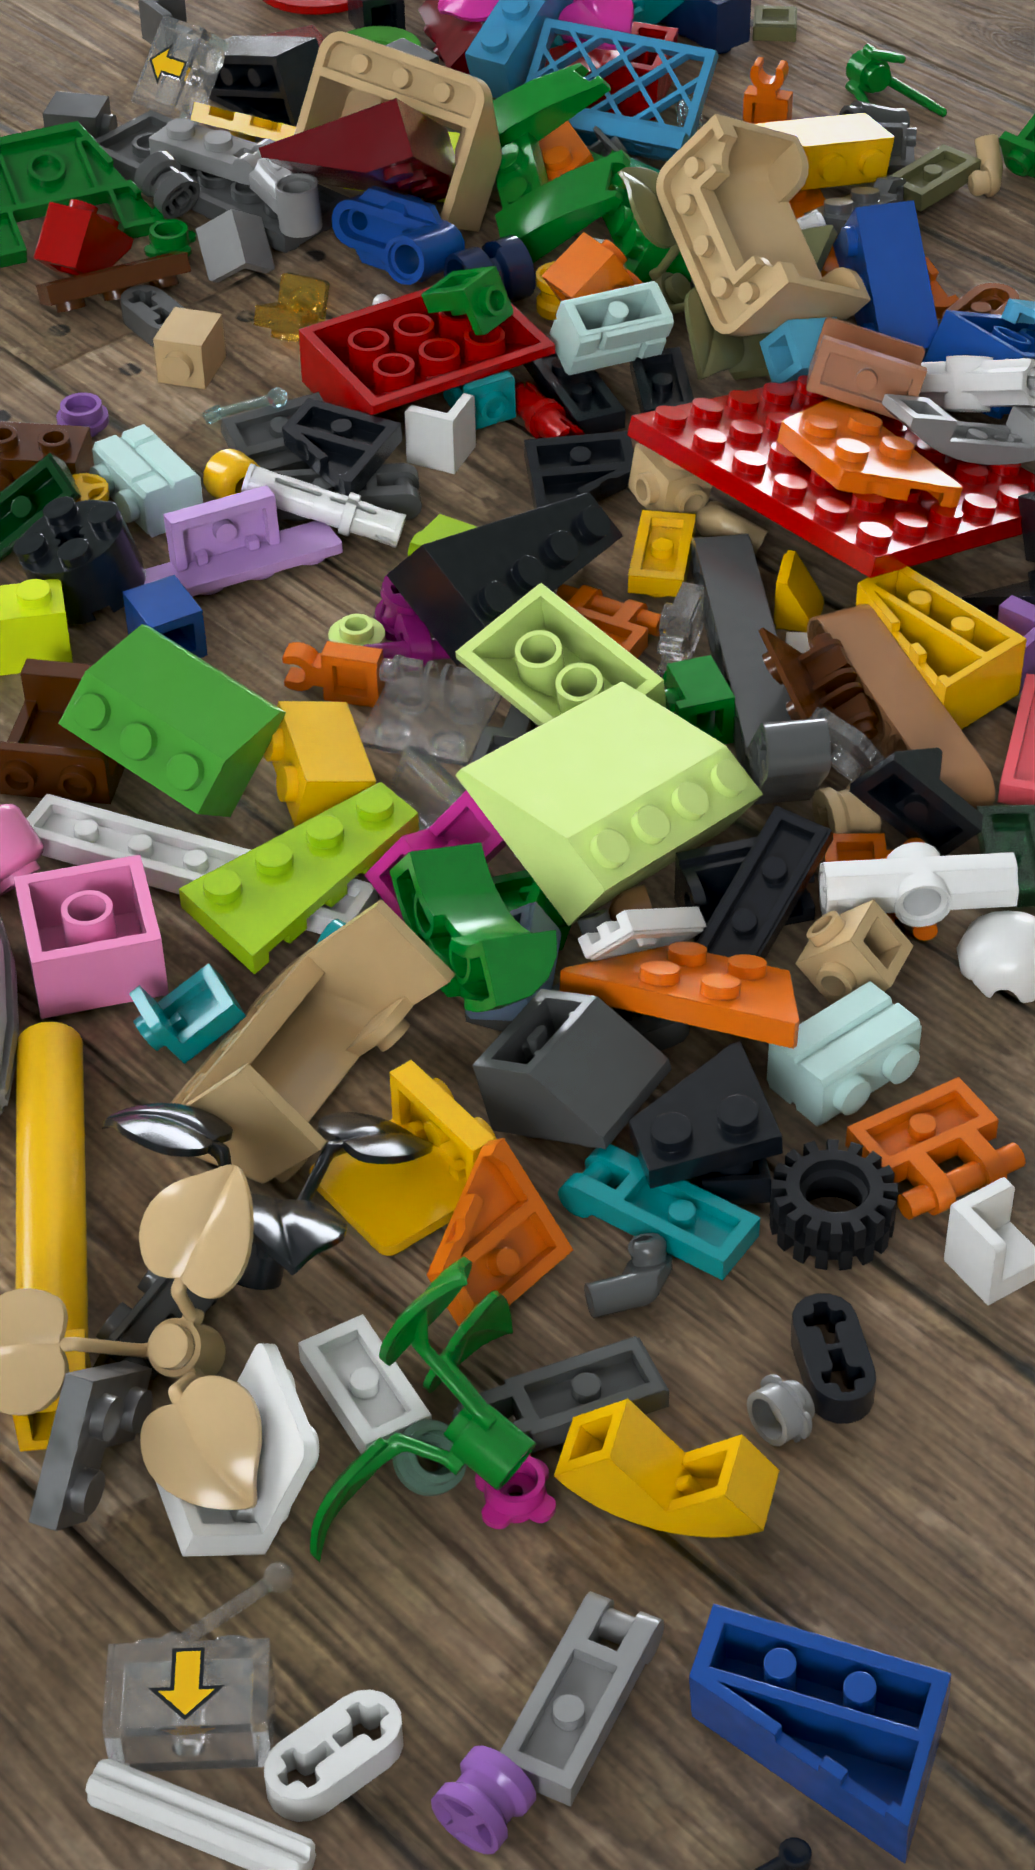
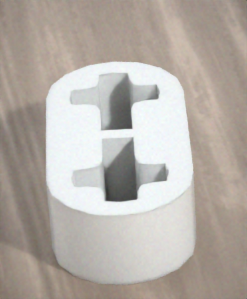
M371 1689L355 1691L342 1697L278 1742L269 1751L264 1763L267 1799L272 1809L288 1820L296 1822L312 1821L325 1815L389 1769L399 1759L404 1746L401 1711L395 1700L383 1692ZM360 1723L368 1730L380 1726L381 1738L373 1741L369 1736L361 1734L353 1739L352 1727ZM295 1769L304 1776L315 1772L316 1784L307 1788L304 1783L297 1780L288 1785L287 1773Z

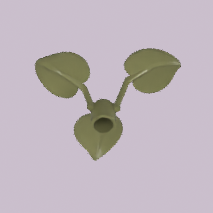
M625 167L621 169L617 174H619L626 186L629 203L640 230L657 247L663 249L670 248L660 264L649 271V275L653 281L658 283L672 314L685 313L697 379L702 380L718 372L733 368L744 357L743 337H734L717 332L710 323L696 287L691 288L689 281L681 273H666V270L680 250L657 197L656 182L659 173L643 167Z

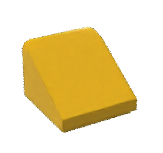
M787 550V553L783 555L776 581L774 624H776L777 629L807 632L809 620L812 617L821 615L824 598L797 552Z

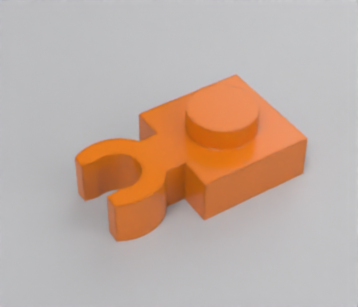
M758 57L750 70V78L753 85H749L744 92L743 121L758 124L792 120L793 92L780 90L789 73L787 61L781 60L776 68V75L771 76L763 69L764 57Z
M327 641L322 652L318 653L315 648L308 644L293 642L288 644L282 657L283 663L301 667L290 668L284 680L285 687L295 691H305L313 686L323 687L325 701L347 702V704L380 708L385 697L383 649Z

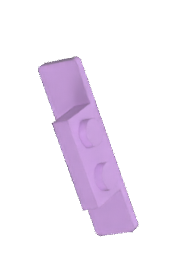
M266 485L163 514L170 562L145 569L146 580L144 584L175 575L191 596L199 594L211 595L221 591L224 587L244 581L263 580L271 577L276 572L296 566L321 563L325 558L343 552L342 541L329 525L319 521H312L279 531L275 495Z

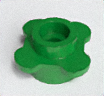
M164 219L151 225L149 229V240L151 242L144 247L146 256L154 257L174 251L187 252L188 257L192 254L190 244L196 241V234L188 230L185 222L177 219Z

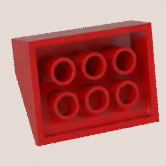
M430 287L298 329L302 382L312 393L319 392L326 403L370 415L555 354V344L512 303L513 314L488 334L477 336L472 329L467 314L453 316L451 311L428 313L421 294Z

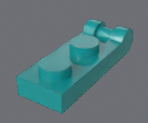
M611 1144L606 1149L595 1148L585 1160L586 1169L584 1172L572 1174L558 1191L559 1200L562 1205L573 1215L581 1218H588L593 1215L633 1236L644 1233H657L665 1239L667 1253L722 1281L759 1237L760 1233L759 1216L685 1180L650 1189L638 1157Z

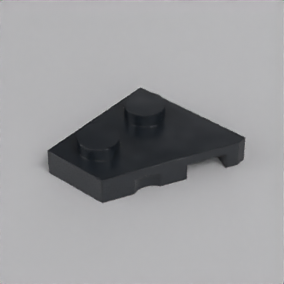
M628 431L524 440V458L534 509L586 492H590L595 500L599 502L628 488L634 455L631 438L627 436Z

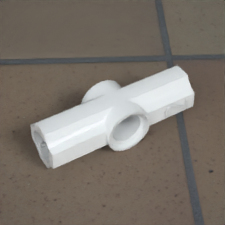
M956 355L946 356V361L921 363V366L927 368V374L918 397L931 399L940 408H944V411L990 412V407L1035 406V359L1006 358L1005 360H993L992 357Z
M912 842L895 848L887 856V859L823 862L819 865V902L822 916L830 911H837L838 914H841L874 899L885 913H895L902 923L911 927H925L941 921L950 910L1017 906L1019 895L1018 865L1014 852L940 856V853L934 846L922 842Z

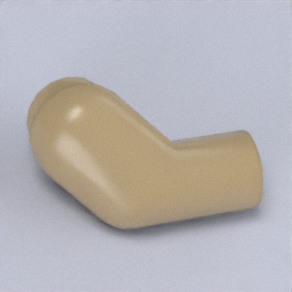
M995 134L984 135L975 139L977 158L981 159L980 170L973 171L968 177L969 191L974 196L985 194L988 198L996 195L1000 190L1003 161L999 138Z

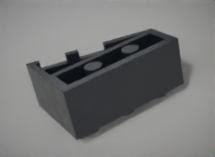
M233 35L194 53V58L206 98L234 112L251 113L259 118L276 123L297 126L319 45L316 37Z

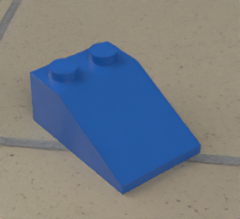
M946 310L923 362L946 361V356L956 355L992 357L993 360H1005L1006 358L1035 359V324H1013L1001 318L1002 315ZM990 407V412L981 413L993 418L1002 419L1004 414H1010L1012 407Z

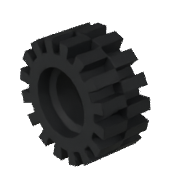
M827 1139L826 1150L819 1151L816 1142L812 1141L804 1144L803 1157L795 1149H792L785 1155V1164L778 1162L774 1170V1177L771 1182L769 1213L772 1235L777 1234V1244L783 1251L794 1246L793 1259L804 1264L809 1255L816 1257L815 1268L827 1270L828 1260H838L839 1271L852 1269L854 1256L858 1258L862 1265L873 1261L874 1250L880 1254L888 1247L889 1237L892 1238L898 1197V1183H894L895 1173L890 1165L881 1168L882 1157L874 1151L866 1158H863V1145L851 1142L848 1151L838 1150L839 1140ZM821 1197H838L852 1202L857 1208L845 1212H829L816 1208L809 1202Z

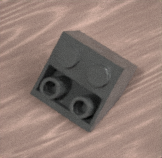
M541 989L473 1064L493 1131L606 1149L672 1070L669 1058L598 996Z

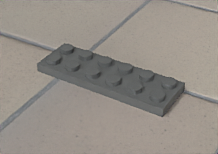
M150 110L95 140L114 160L113 167L123 178L134 182L137 168L145 158L150 156L148 138L174 119ZM180 164L181 172L190 174L200 186L199 198L191 210L211 220L230 209L262 217L269 246L284 253L297 249L299 245L329 230L332 227L331 217L334 208L339 202L349 198L319 184L322 229L309 237H288L282 234L279 229L278 215L250 189V185H244Z

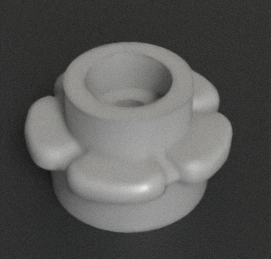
M777 1374L765 1376L760 1382L761 1388L751 1393L747 1399L748 1415L755 1430L766 1442L773 1446H782L790 1440L797 1443L801 1438L806 1439L812 1432V1418L815 1414L814 1403L809 1392L796 1380H785L782 1382V1378Z

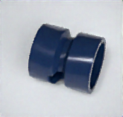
M508 235L486 242L482 249L480 247H471L446 257L444 277L452 271L496 266L511 303L528 298L534 293L536 286L534 265L526 246L515 235Z

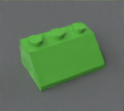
M141 624L85 671L58 724L196 814L231 817L269 746L272 735L277 731L286 712L155 629Z

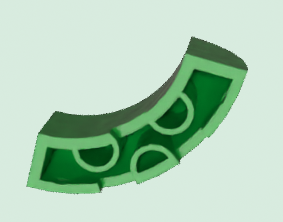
M481 842L411 851L390 870L404 922L455 973L452 980L440 988L447 998L461 996L464 999V1009L467 1011L484 1012L497 1010L532 996L548 980L557 957L556 930L532 933L514 919L495 887Z

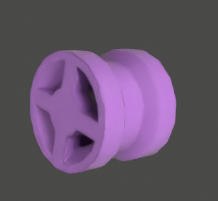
M474 1746L460 1763L461 1776L456 1782H445L431 1799V1805L438 1821L459 1842L482 1854H494L508 1837L507 1824L511 1818L522 1817L536 1801V1790L524 1771L510 1758L495 1749L486 1746Z

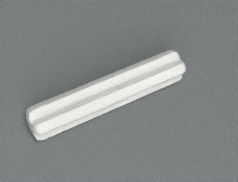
M100 1760L86 1784L87 1801L91 1806L245 1869L312 1870L316 1853L315 1843L312 1839L115 1760Z

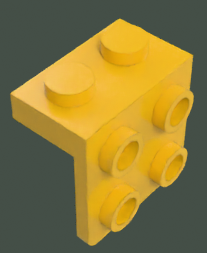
M412 1060L389 1072L392 1119L389 1121L400 1125L417 1137L433 1144L432 1152L415 1160L397 1164L366 1163L355 1159L348 1153H344L331 1161L317 1189L343 1218L378 1253L384 1256L398 1254L450 1222L482 1146L490 1140L497 1139L485 1120L480 1117L473 1118L455 1101L450 1089L442 1080L438 1078L432 1079ZM315 1164L311 1166L309 1173H311Z

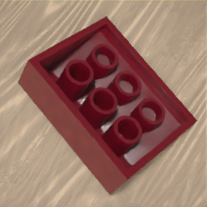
M397 98L259 147L262 158L295 173L311 174L317 178L319 184L366 191L369 187L377 186L402 195L410 194L423 198L424 202H433L446 198L456 166L455 154L447 128Z

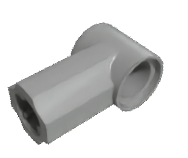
M264 158L258 159L256 167L249 173L250 189L278 215L281 233L293 238H304L318 233L322 229L323 223L317 178L311 174L292 172Z

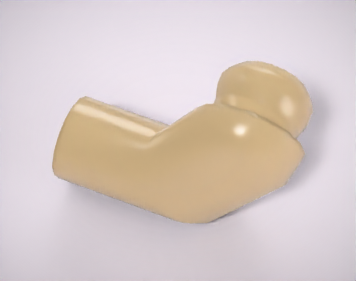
M719 501L707 502L705 507L700 508L696 513V528L701 536L749 534L755 555L768 533V530L732 512Z

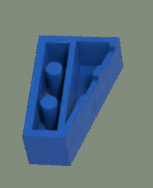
M911 200L855 207L844 227L841 228L838 237L833 243V248L839 267L856 271L861 277L871 299L854 315L857 326L922 346L925 349V358L939 326L915 202Z
M713 1604L689 1675L692 1717L905 1864L948 1714L951 1673Z

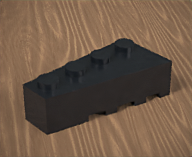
M586 492L423 544L389 572L387 577L456 666H458L461 662L456 659L455 651L538 584L542 583L553 592L623 537V535L592 494Z

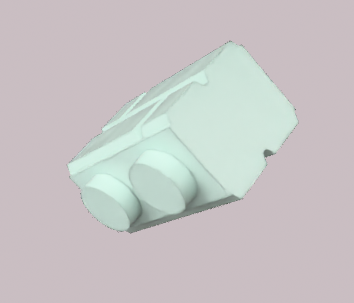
M651 281L561 301L556 313L557 319L554 320L549 334L551 341L555 344V351L565 373L573 375L635 361L637 357L644 359L661 355L667 341L666 337L669 336L673 327L674 319L658 283Z
M145 424L124 431L120 438L117 435H113L94 443L92 448L94 466L90 468V474L99 475L107 481L109 496L116 502L124 521L127 523L135 521L152 538L166 532L163 514L203 503L201 477Z
M869 981L799 1024L798 1043L794 1049L769 1043L767 1066L769 1087L789 1104L794 1102L797 1111L817 1127L841 1112L844 1115H852L866 1103L872 1092L889 1081L893 1084L902 1083L915 1071L920 1060L919 1048L922 1026L920 1025L919 1018L901 1004L896 1003L894 1005L888 994Z

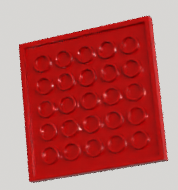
M802 375L798 377V380L784 383H765L761 388L747 391L732 390L728 395L710 399L695 398L692 403L678 406H658L655 411L631 415L627 433L628 437L869 578L1021 535L1022 516L1020 515L1018 496L1035 491V474L1022 468L1021 463L984 465L952 458L930 447L899 420L862 408L860 409L865 413L880 418L883 422L882 426L894 435L910 441L914 445L915 451L963 487L958 506L953 508L940 506L939 501L930 493L913 488L910 489L907 501L885 498L876 494H859L837 490L777 442L783 420L829 399V397L806 390L808 375Z

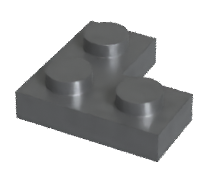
M125 1360L65 1374L28 1522L58 1531L87 1521L88 1516L97 1508L104 1491L105 1474L103 1471H100L105 1448L135 1440L136 1434L141 1431L143 1422L151 1412L153 1397L152 1392L147 1390L152 1368Z

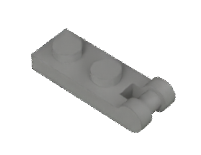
M176 118L169 121L166 126L148 138L150 155L158 151H168L181 165L244 185H250L249 173L256 167L258 159L262 158L259 147L275 142L265 138L259 143L233 136L228 131L213 130L194 124L193 121L184 118Z
M592 1591L585 1596L500 1750V1753L510 1758L524 1771L537 1793L570 1807L572 1806L645 1664L648 1665L658 1649L664 1631V1620L642 1611L636 1617L614 1609V1600ZM603 1638L620 1646L616 1651L599 1644V1642Z

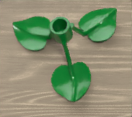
M464 1256L440 1273L425 1292L401 1313L384 1338L379 1352V1358L385 1364L391 1366L411 1344L430 1367L423 1381V1388L428 1393H432L443 1382L461 1402L464 1408L458 1413L444 1433V1436L453 1443L450 1451L400 1433H395L386 1440L380 1437L338 1476L328 1489L316 1512L311 1529L310 1553L319 1562L327 1531L338 1512L382 1465L402 1452L416 1454L443 1464L454 1475H457L467 1465L495 1490L499 1491L523 1465L536 1446V1442L493 1406L486 1403L458 1367L459 1364L483 1345L513 1333L509 1304L502 1294L493 1290L484 1297L466 1316L440 1355L429 1344L428 1326L449 1306L463 1286L468 1284L467 1279L471 1271L472 1262Z

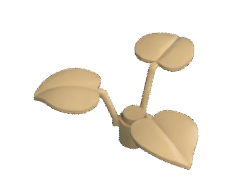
M231 1164L224 1165L174 1182L159 1192L147 1207L139 1232L143 1261L153 1274L174 1279L171 1286V1296L183 1314L182 1318H170L157 1325L152 1331L148 1343L64 1337L68 1314L65 1304L59 1297L47 1291L33 1288L15 1289L0 1295V1412L9 1415L25 1416L47 1409L60 1396L65 1374L69 1372V1364L65 1352L78 1351L149 1359L151 1365L158 1373L179 1380L168 1389V1395L172 1404L154 1410L143 1422L140 1442L146 1468L153 1479L174 1496L194 1505L220 1510H246L257 1505V1472L262 1447V1422L256 1402L245 1387L231 1379L215 1376L220 1371L225 1360V1343L218 1331L208 1325L201 1324L204 1319V1312L194 1307L187 1295V1288L194 1294L206 1299L221 1298L235 1287L245 1272L252 1251L254 1214L250 1188L246 1176L240 1167Z

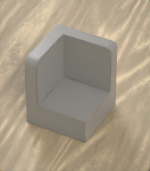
M230 209L195 229L210 281L219 283L243 269L265 274L275 269L262 217Z

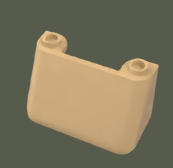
M714 114L664 164L656 182L659 203L713 328L724 335L744 337L773 332L787 320L837 317L839 320H846L855 315L871 300L861 277L856 271L840 267L831 270L822 278L789 203L804 186L809 169L808 159L798 136Z

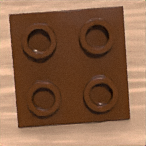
M765 628L758 630L768 650L762 655L764 664L772 677L780 685L784 684L791 698L786 703V709L792 720L825 718L829 728L831 748L834 746L851 758H857L859 755L852 741L856 740L857 743H864L873 739L878 734L876 725L879 719L867 695L864 694L862 684L855 682L857 674L853 668H850L852 665L843 649L841 641L833 639L830 633H822L815 636L809 642L811 649L802 654Z

